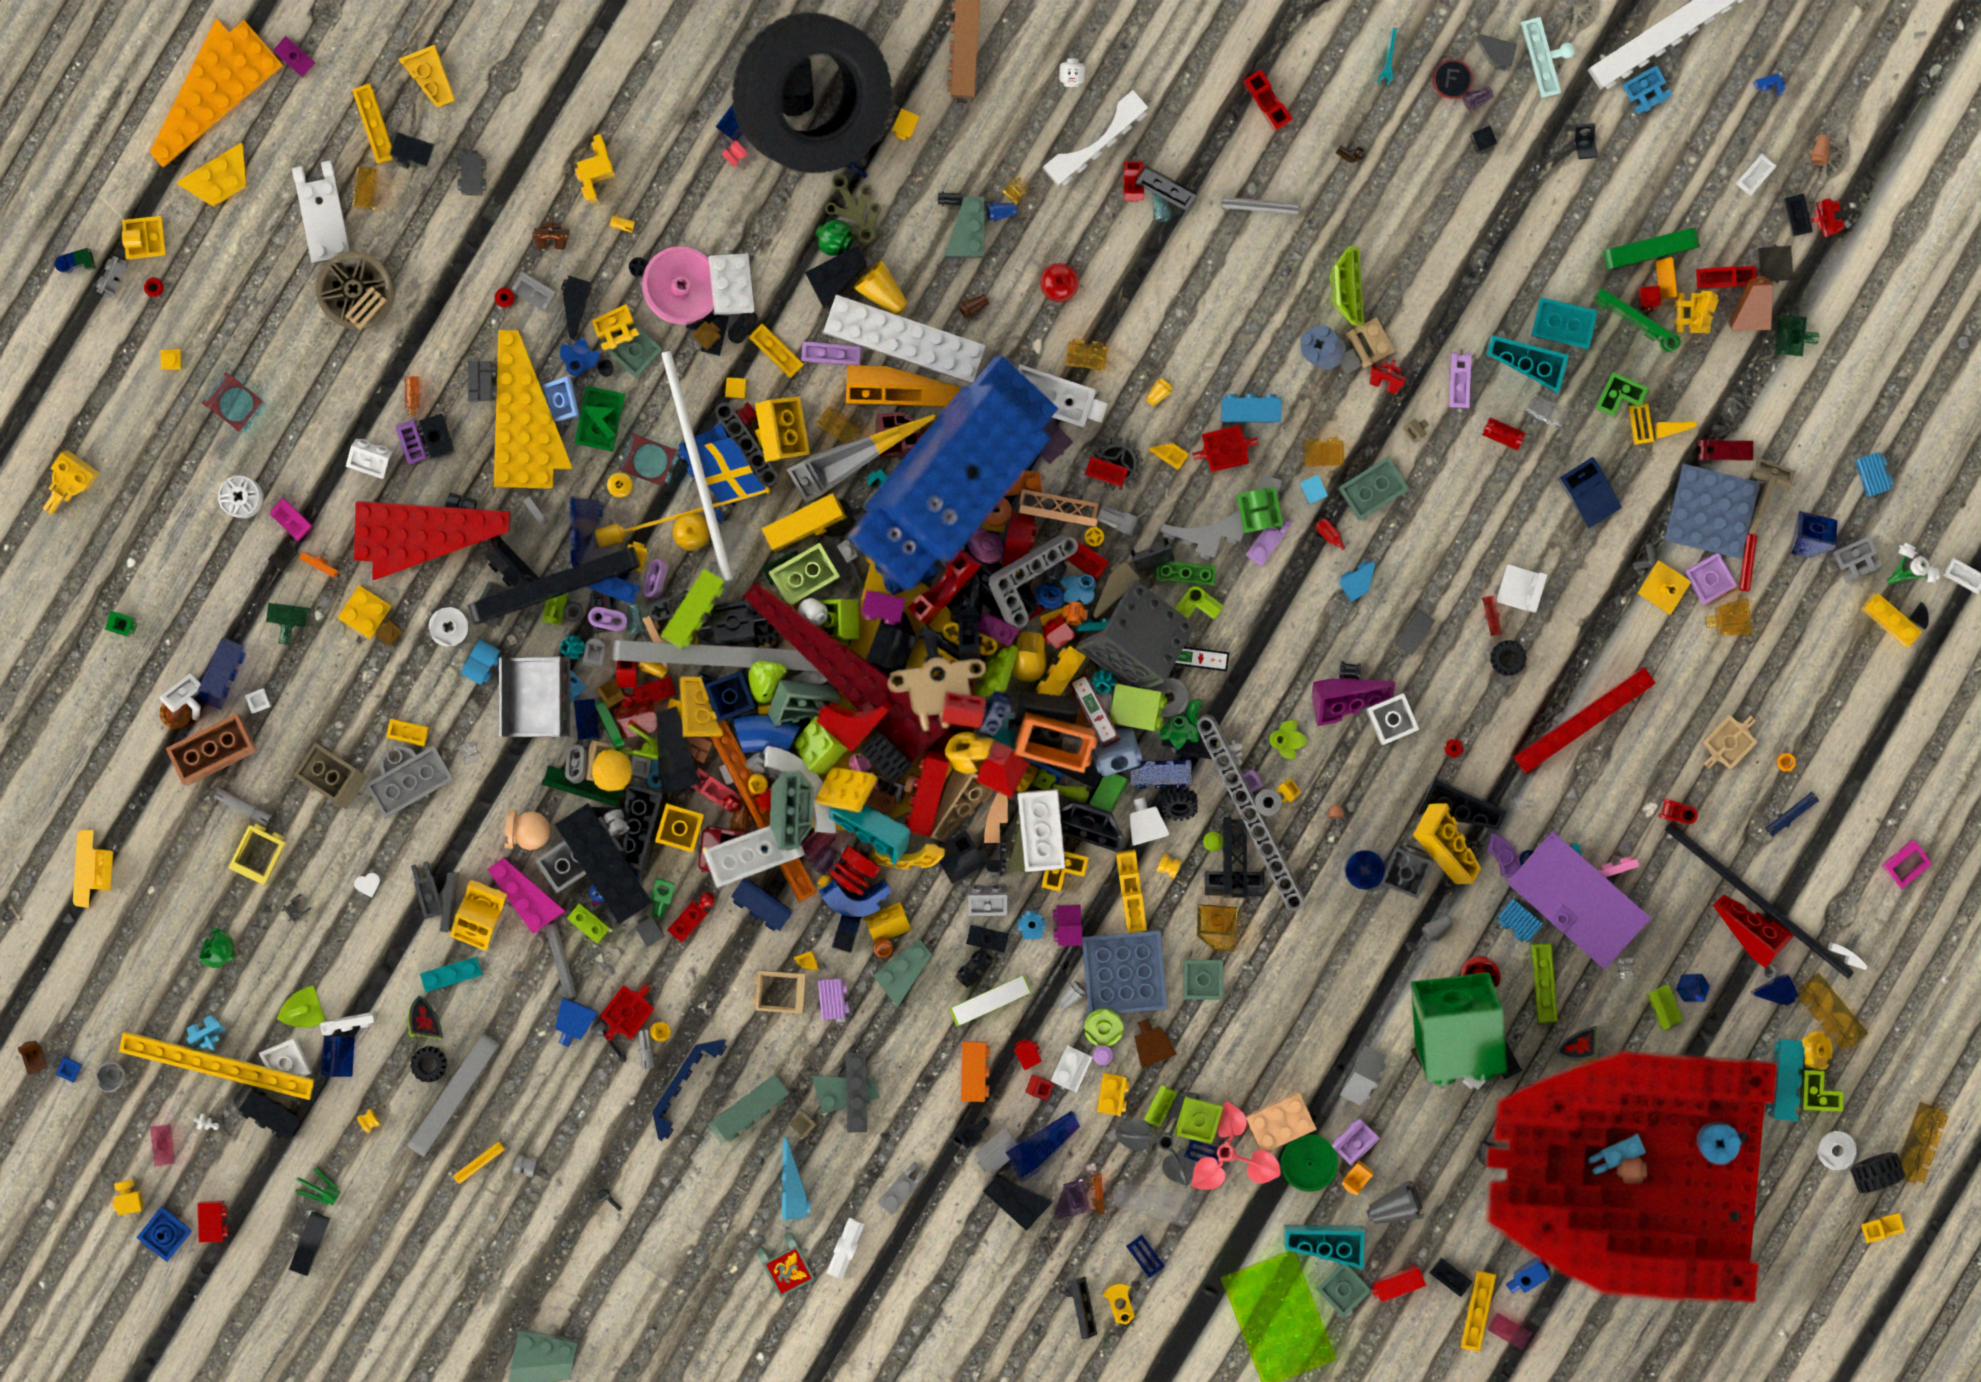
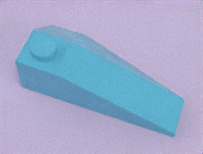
M783 1137L782 1220L806 1218L807 1213H811V1201H807L806 1191L788 1137Z

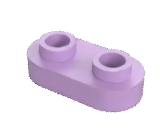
M654 559L649 565L643 586V593L647 597L655 599L662 593L668 572V565L664 560Z
M595 607L588 614V620L593 626L608 630L622 631L628 623L626 615L622 612L602 607ZM597 613H600L602 615V619L600 621H597L595 619V615ZM616 618L621 619L620 625H615L614 620Z

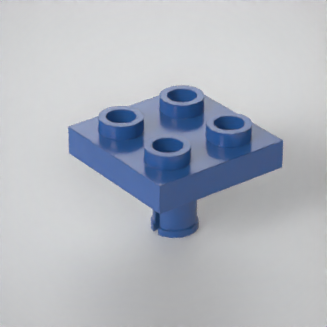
M161 1206L136 1238L168 1262L193 1230Z

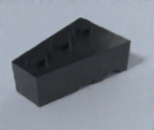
M396 132L389 155L398 166L409 169L410 166L414 168L427 167L434 144Z

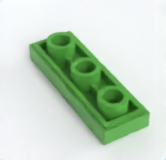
M1167 562L1156 566L1155 580L1214 586L1216 566ZM1184 569L1189 571L1188 577L1182 575Z

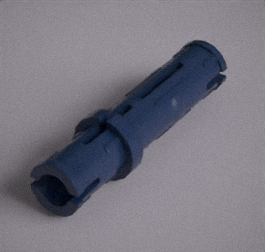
M1811 791L1784 814L1780 813L1775 821L1765 827V830L1767 832L1771 831L1769 835L1773 838L1783 828H1788L1791 825L1790 823L1818 803L1819 799L1817 796L1814 797L1815 794Z

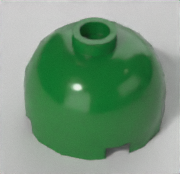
M214 928L210 932L213 936L210 939L206 938L199 955V958L202 960L199 963L210 968H220L227 961L231 962L235 956V951L233 950L234 943L228 933L219 928Z

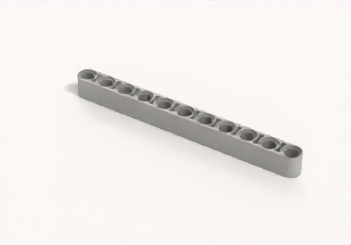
M613 640L612 660L748 668L758 660L782 663L787 667V670L818 671L798 650L690 644L688 647L684 646L681 650L671 643Z
M1203 715L1197 723V729L1286 907L1291 911H1297L1304 903V895L1264 815L1260 814L1257 808H1255V797L1216 719L1211 715ZM1202 721H1210L1212 728H1203ZM1218 738L1221 744L1218 747H1214L1210 740ZM1222 755L1227 756L1229 763L1226 765L1222 764L1219 757ZM1235 773L1238 776V781L1231 782L1228 779V774ZM1237 792H1246L1247 798L1244 800L1239 799ZM1246 809H1254L1256 816H1247ZM1256 826H1262L1265 830V833L1262 835H1258L1255 832L1254 828ZM1271 844L1274 850L1266 852L1263 845ZM1279 861L1282 864V869H1274L1272 863ZM1282 879H1288V880H1290L1291 886H1290V887H1284V886H1282L1281 880H1282ZM1292 896H1296L1299 898L1300 903L1293 905L1289 899Z

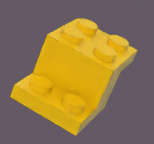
M601 134L593 136L594 142H591L596 156L577 162L578 168H575L578 180L580 182L583 181L584 187H581L584 199L586 201L589 200L591 204L599 202L593 183L615 176Z
M470 879L464 899L456 913L450 937L487 951L492 934L501 917L507 894Z

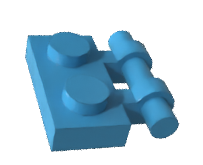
M1657 65L1621 85L1630 102L1639 100L1640 105L1634 107L1637 114L1651 110L1652 106L1659 102L1662 104L1666 101V98L1672 96L1669 88L1663 92L1660 88L1666 81ZM1654 91L1656 96L1647 100L1644 95Z

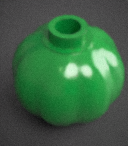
M831 220L824 226L820 225L816 231L820 250L829 256H837L849 250L853 243L850 227L841 220Z

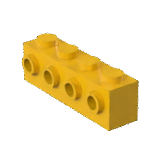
M1071 646L1067 649L1063 647L1057 656L1060 658L1057 665H1051L1047 671L1049 677L1046 681L1041 680L1035 690L1039 694L1060 696L1086 656Z

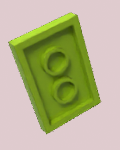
M1012 645L1003 648L985 658V672L978 681V685L974 690V696L985 698V703H987L994 690L1006 691L1019 651L1016 646Z

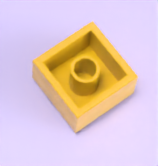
M667 803L655 842L694 853L705 814Z

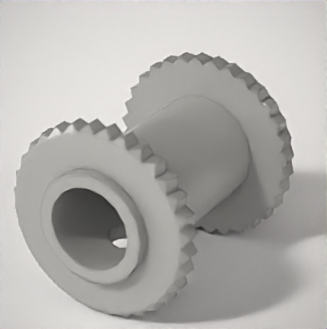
M1262 789L1254 794L1255 808H1257L1260 814L1272 816L1280 810L1282 799L1278 792L1272 789ZM1264 798L1270 799L1269 807L1263 805Z

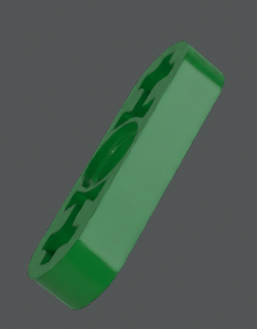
M604 700L595 702V708L615 750L618 751L625 748L623 739Z

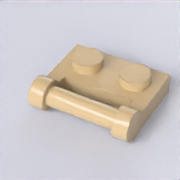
M1377 317L1364 323V326H1359L1346 333L1347 338L1351 339L1362 360L1363 368L1395 352ZM1361 332L1374 355L1370 359L1357 336Z

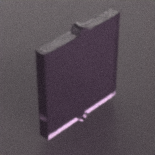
M1052 419L1042 429L1051 438L1039 452L1049 464L1059 455H1063V452L1073 443Z

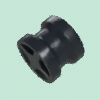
M641 257L633 258L629 263V271L634 277L642 278L648 263Z

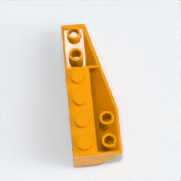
M847 365L846 405L946 407L962 388L888 366Z

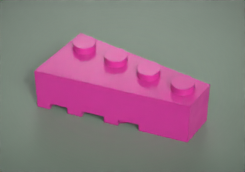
M506 857L487 869L503 893L507 894L508 900L532 934L567 911Z

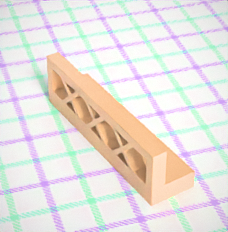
M1021 489L1017 513L1096 527L1099 504ZM1025 494L1033 495L1037 503L1031 507L1023 505ZM1036 496L1044 498L1039 501V499ZM1049 498L1053 500L1056 506L1051 510H1046L1041 502ZM1070 502L1075 510L1070 514L1064 513L1060 506ZM1086 505L1092 506V517H1084L1080 509Z

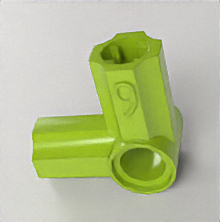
M1193 585L1187 589L1185 595L1174 609L1188 619L1196 607H1198L1214 620L1224 606L1201 587ZM1195 589L1201 593L1200 598L1197 600L1190 598L1191 591Z

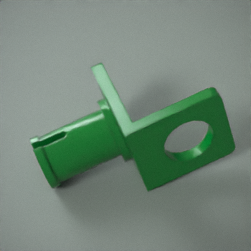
M659 878L655 880L651 900H655L652 911L653 916L664 917L666 904L671 903L674 894V882ZM660 885H665L668 887L669 890L661 889L658 887Z

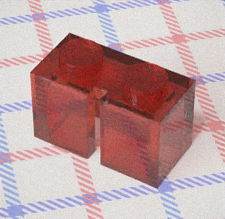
M653 700L642 701L639 704H635L636 707L631 705L615 709L616 722L622 739L639 735L628 727L629 724L645 734L658 731V718Z

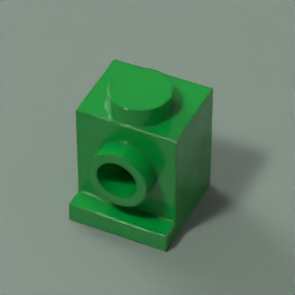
M110 611L104 630L130 637V634H134L137 628L136 618ZM122 621L126 622L125 628L120 627Z

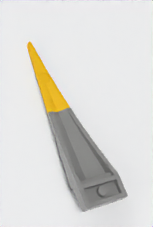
M936 415L924 417L807 456L805 459L788 466L786 470L804 501L808 502L823 495L872 459L932 421Z

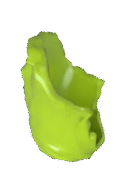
M758 660L752 664L748 673V687L754 701H757L759 704L772 702L780 680H783L787 674V667L785 665L765 660Z

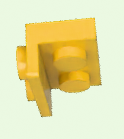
M1103 1073L1097 1112L1120 1117L1121 1112L1125 1113L1127 1101H1124V1093L1129 1092L1130 1081H1126V1076Z

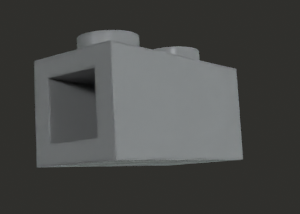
M1003 1128L975 1153L979 1159L977 1164L983 1171L988 1169L993 1175L1022 1148Z

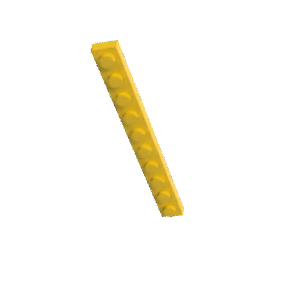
M123 1032L119 1052L307 1100L311 1099L315 1079L129 1032Z

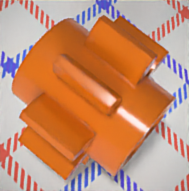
M1070 602L1069 606L1066 605V608H1063L1062 617L1066 618L1068 624L1078 626L1087 619L1088 610H1084L1082 603Z

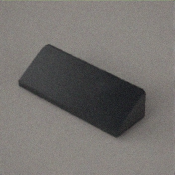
M1205 871V895L1223 896V871ZM1247 872V896H1264V872ZM1236 881L1232 885V893H1243V885Z

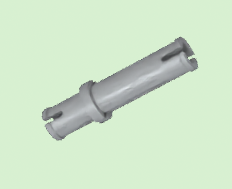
M221 787L217 790V794L214 796L215 799L245 814L246 818H252L263 824L265 827L269 824V819L271 820L272 815L258 809L257 805H251Z

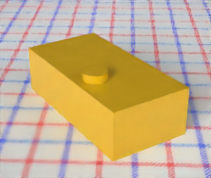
M832 493L763 527L762 531L771 549L779 552L813 534L819 536L827 531L826 528L846 519L847 516L838 497Z

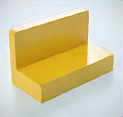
M901 902L864 916L874 943L879 939H891L911 931Z

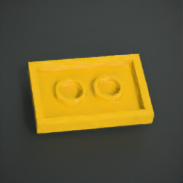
M832 767L814 800L821 805L860 812L877 777L869 773Z

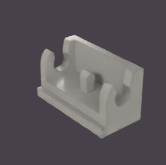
M521 272L512 287L513 293L545 313L557 295L556 292L524 272Z

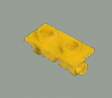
M1701 291L1697 298L1695 311L1690 319L1689 328L1698 329V331L1706 333V330H1709L1713 316L1707 313L1708 311L1715 312L1719 301L1717 294H1714L1712 291Z

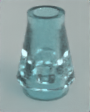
M1153 193V218L1156 219V222L1170 220L1172 211L1167 201Z
M640 605L628 606L627 630H629L630 635L645 633L646 626L643 622Z

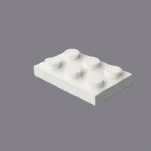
M748 254L709 256L714 315L753 313L754 302Z

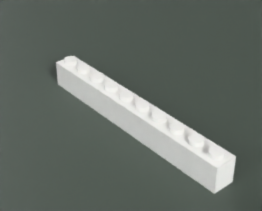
M1693 0L1590 67L1588 72L1600 90L1604 87L1608 90L1617 84L1615 80L1622 76L1625 79L1634 73L1632 69L1636 66L1642 68L1650 62V57L1655 55L1657 58L1666 52L1665 47L1670 44L1674 47L1683 41L1682 36L1687 33L1691 36L1699 30V25L1711 23L1716 19L1714 15L1719 12L1723 15L1732 9L1731 4L1736 1L1739 4L1744 0Z

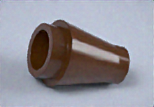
M982 294L962 302L959 310L966 320L969 318L973 319L985 306L989 305V301Z

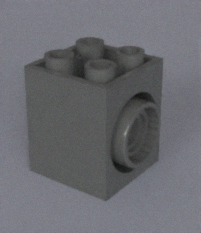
M1398 843L1381 884L1418 899L1434 859L1429 856V853L1421 849Z

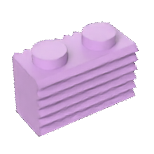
M842 978L818 980L822 1020L846 1018V1013H849L848 1001L844 1002V994L847 993L846 982H842Z

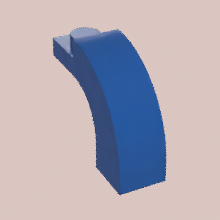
M833 879L822 887L819 892L823 900L834 911L845 916L861 917L881 909L878 901L886 899L892 890L887 881L883 879L861 896L846 892Z

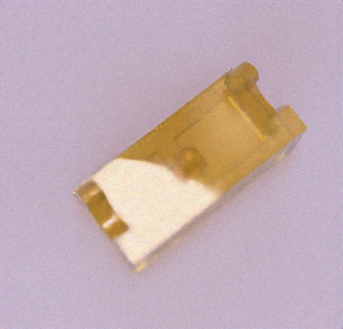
M832 406L826 408L816 423L844 444L852 442L862 429V427Z

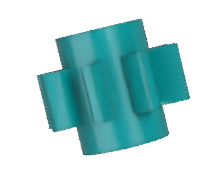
M566 635L567 640H563L560 644L562 654H565V657H570V659H579V654H583L585 650L584 642L580 640V636Z
M1102 669L1099 673H1094L1091 685L1095 686L1096 692L1106 694L1109 691L1113 692L1117 678H1112L1113 672L1109 673Z

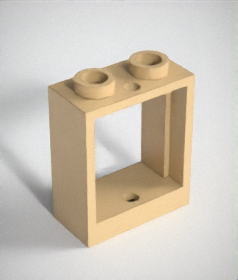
M759 970L758 974H754V986H757V994H753L752 1006H756L755 1010L803 1014L806 973ZM763 977L797 978L795 1007L761 1005Z

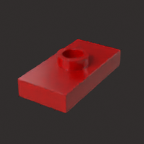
M1091 456L1084 475L1122 488L1128 468Z

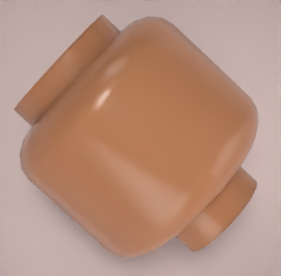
M1624 1158L1622 1165H1618V1177H1622L1625 1184L1642 1183L1644 1178H1647L1646 1162H1643L1641 1158Z

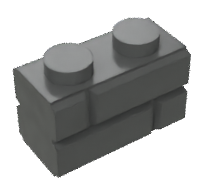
M468 361L469 402H493V397H496L497 386L493 385V377H497V367L493 366L492 361Z

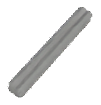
M1223 197L1221 201V207L1228 209L1295 215L1299 213V204L1230 197Z
M555 922L545 925L563 992L566 999L576 997L577 994L558 927Z

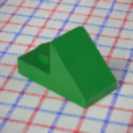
M592 406L584 408L609 440L616 436L613 432L616 428L609 420L607 422L604 421L615 411L614 408Z

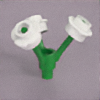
M1907 543L1904 546L1900 545L1899 547L1901 548L1898 553L1902 554L1903 557L1896 571L1887 579L1889 585L1892 586L1896 582L1900 583L1903 580L1926 577L1927 583L1932 582L1935 584L1936 580L1939 579L1938 568H1934L1933 564L1929 567V563L1924 557L1914 558V555L1918 554L1915 552L1916 547ZM1907 557L1914 558L1911 563V569L1906 571L1903 566Z

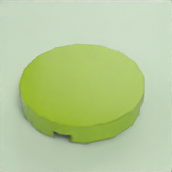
M1106 1008L1097 1009L1086 1018L1084 1024L1085 1035L1096 1046H1111L1122 1037L1124 1029L1123 1020L1113 1010Z

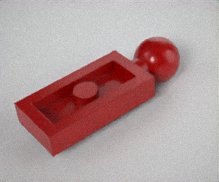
M668 676L633 688L634 694L624 693L625 699L621 700L619 705L624 709H629L633 706L634 702H637L638 706L641 707L676 695L671 677Z
M711 892L702 893L699 903L693 900L667 931L682 943L708 914L704 909L714 904V895Z

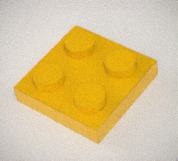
M358 585L337 618L367 638L372 639L393 606Z

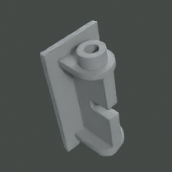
M115 256L112 259H108L104 268L106 272L103 277L99 278L96 284L98 288L96 292L102 294L105 291L104 295L109 298L115 295L120 284L113 280L114 277L122 279L127 269V262L120 259L118 263L119 258Z

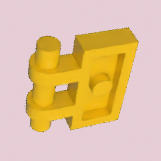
M1677 293V301H1675L1677 311L1676 318L1674 319L1676 333H1684V325H1690V319L1695 311L1697 298L1700 293H1691L1690 301H1685V293ZM1684 307H1690V319L1684 318ZM1690 328L1689 333H1704L1698 331V329Z
M627 304L591 320L597 337L599 339L606 337L607 339L606 342L601 344L604 351L610 348H617L618 344L625 341L630 342L633 340V337L640 335L637 328L629 330L628 326L635 324V321ZM622 330L623 334L615 338L613 337V333Z

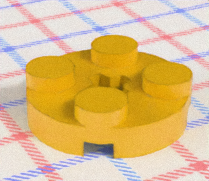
M1811 1031L1808 1036L1803 1037L1804 1063L1807 1068L1825 1070L1829 1066L1827 1061L1832 1058V1043L1829 1037H1825L1824 1031Z

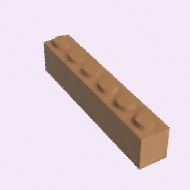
M980 0L952 1V13H955V21H951L950 33H954V41H950L949 53H953V61L949 60L948 72H952V80H948L947 92H951V97L974 99Z

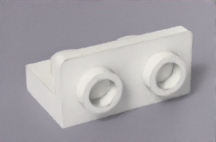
M356 439L351 445L346 467L383 479L393 451L382 445L371 444L365 439Z

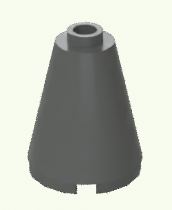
M1407 1181L1371 1203L1367 1210L1369 1220L1378 1224L1424 1218V1213L1420 1214L1419 1211L1423 1208L1416 1188H1411L1410 1186L1413 1182Z

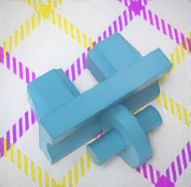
M210 1015L203 1020L206 1028L200 1030L197 1024L187 1028L189 1037L186 1039L194 1048L200 1045L202 1049L209 1047L213 1051L216 1049L214 1043L220 1040L218 1035L226 1031L224 1026L213 1015Z

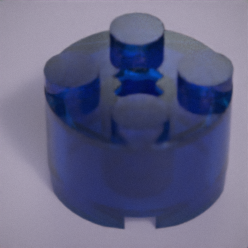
M1358 850L1347 858L1344 864V875L1352 886L1362 890H1369L1377 887L1382 882L1385 875V866L1378 854L1369 850ZM1368 865L1367 870L1369 873L1361 875L1362 870L1360 867Z

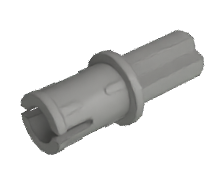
M641 1029L638 1031L640 1045L638 1052L641 1054L642 1069L654 1068L652 1053L654 1047H651L650 1032L648 1029Z

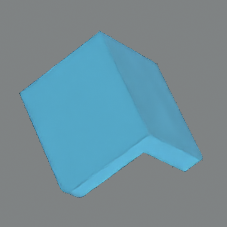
M1319 475L1299 483L1308 505L1328 496Z

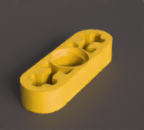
M954 622L946 624L943 628L944 637L959 644V640H957L959 636L953 634L950 637L947 628L955 626V631L959 632V624ZM980 633V636L983 637L982 642L988 643L992 641V646H994L993 650L990 649L987 652L985 651L986 647L981 645V653L985 655L994 654L998 648L996 640Z

